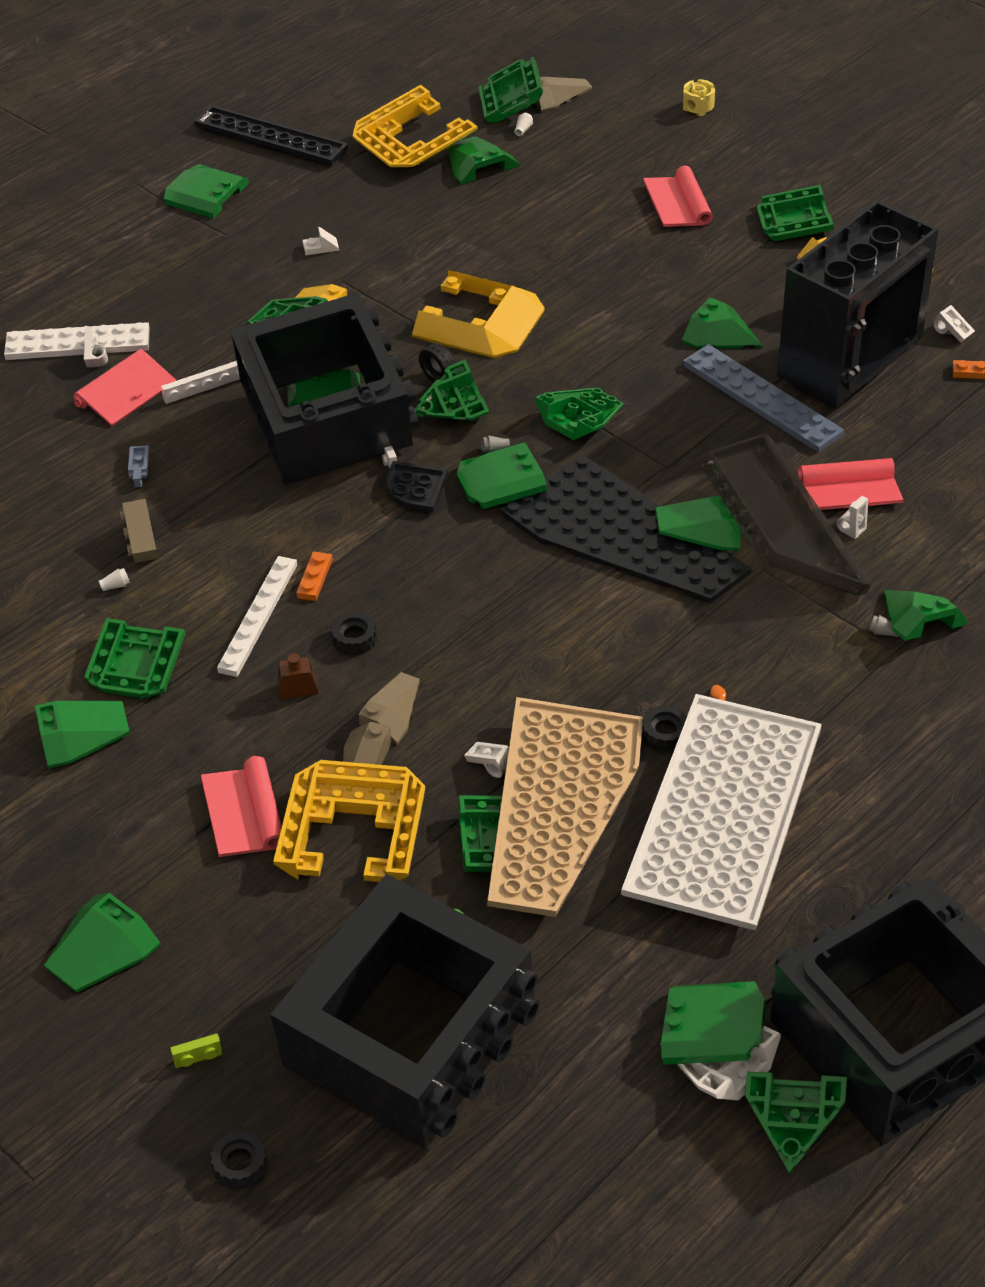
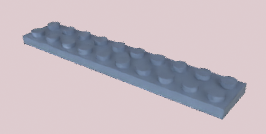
M709 344L683 360L684 367L818 453L844 436V429Z

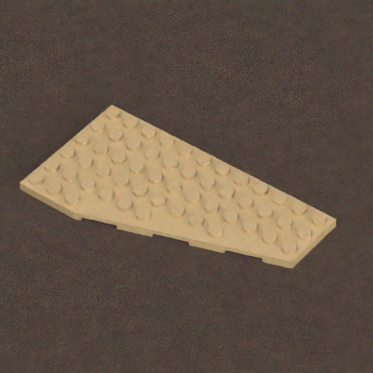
M516 697L487 906L556 917L638 771L643 717Z

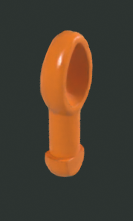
M713 685L710 689V697L725 701L726 692L720 685Z

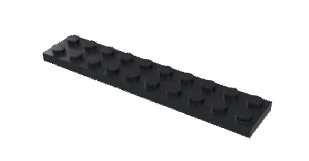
M214 105L207 108L194 121L196 127L297 155L298 157L311 159L312 161L325 163L326 165H333L348 149V143Z

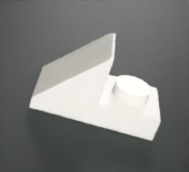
M318 227L319 238L303 240L305 255L339 251L336 237Z

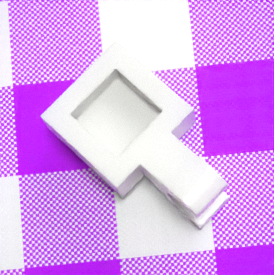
M392 446L386 447L385 454L382 455L383 464L388 466L389 469L392 462L397 461V456Z

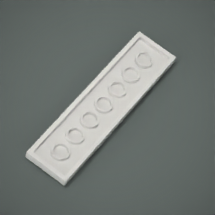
M139 322L134 324L7 332L4 356L5 360L84 355L85 327H93L94 333L98 335V344L105 347L106 353L131 352L140 349L145 351L149 350L150 327L149 323Z

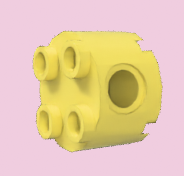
M698 79V82L694 83V80L684 85V111L704 116L706 112L713 109L715 103L713 83Z

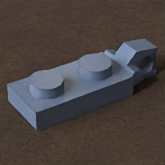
M149 445L130 446L128 474L130 479L133 478L134 488L142 487V478H147L150 455Z

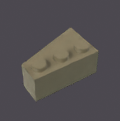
M146 499L122 503L123 511H120L122 523L126 522L127 525L123 530L125 540H130V544L127 545L129 557L133 556L134 563L158 559Z

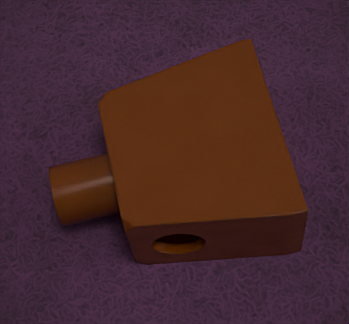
M292 653L287 657L288 660L279 662L277 675L279 700L319 694L316 675L309 658H300L298 654Z

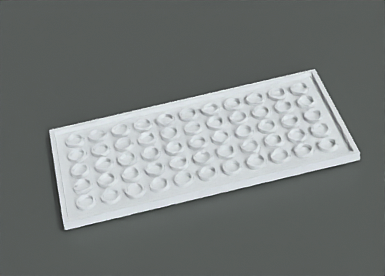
M696 694L621 889V895L756 931L820 734L821 724Z

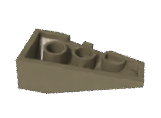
M540 77L543 94L540 100L534 104L542 113L559 108L561 103L570 102L572 97H579L592 90V86L586 79Z
M402 672L398 674L363 707L359 713L360 726L368 722L390 726L392 743L398 745L408 731L420 679Z
M368 722L352 730L344 745L343 762L382 765L392 744L390 726Z

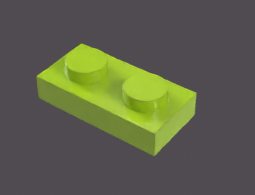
M218 1033L170 1047L175 1068L187 1067L193 1063L206 1059L210 1060L223 1054Z

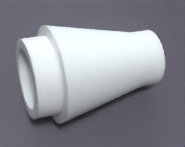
M523 113L519 115L514 130L517 136H522L532 126L533 118L530 114Z
M118 568L102 580H99V583L104 592L126 587V584L130 583L125 569L119 570Z

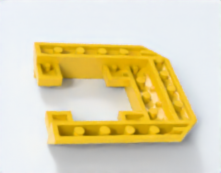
M419 85L356 121L353 139L389 167H414L468 137L478 127L468 119L463 121L457 118L446 125L447 132L425 144L419 140L406 147L393 137L403 131L401 125L421 113L429 116L441 109L440 103L431 97L430 91Z
M448 270V276L441 285V291L457 295L460 290L488 296L489 303L498 305L488 321L474 318L471 323L442 316V309L426 306L423 311L418 310L412 337L490 358H497L519 350L545 311V308L535 293L511 285Z
M320 760L295 774L273 861L274 865L297 880L299 875L320 877L324 860L323 853L305 852L312 822L332 824L334 812L376 815L375 828L394 829L388 859L367 857L364 881L380 882L385 874L400 881L409 875L425 785L407 767Z

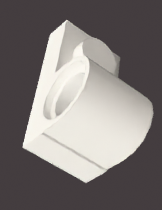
M951 305L939 313L933 322V326L938 333L944 334L949 330L960 343L975 332Z
M85 327L84 361L86 367H101L108 362L105 347L98 344V335L94 333L93 327Z
M861 496L852 502L849 510L837 520V527L841 532L856 539L867 529L868 498Z
M476 742L464 756L467 762L484 764L490 775L495 778H501L506 772L509 746Z

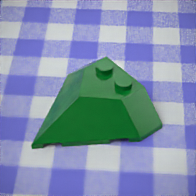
M709 298L691 316L682 338V343L697 349H702L708 344L715 346V348H744V346L754 345L755 348H762L760 341L737 312L726 303L713 298Z
M466 360L448 366L444 371L445 374L440 380L437 379L421 397L420 403L415 408L417 416L474 420L490 413L476 387Z
M884 590L883 592L884 597H886L889 620L892 622L891 629L905 641L921 637L924 622L940 619L951 628L968 624V620L961 611L944 597L914 591Z
M747 1071L745 1097L789 1174L846 1103L847 1077L822 1076L821 1082L774 1079L772 1073Z

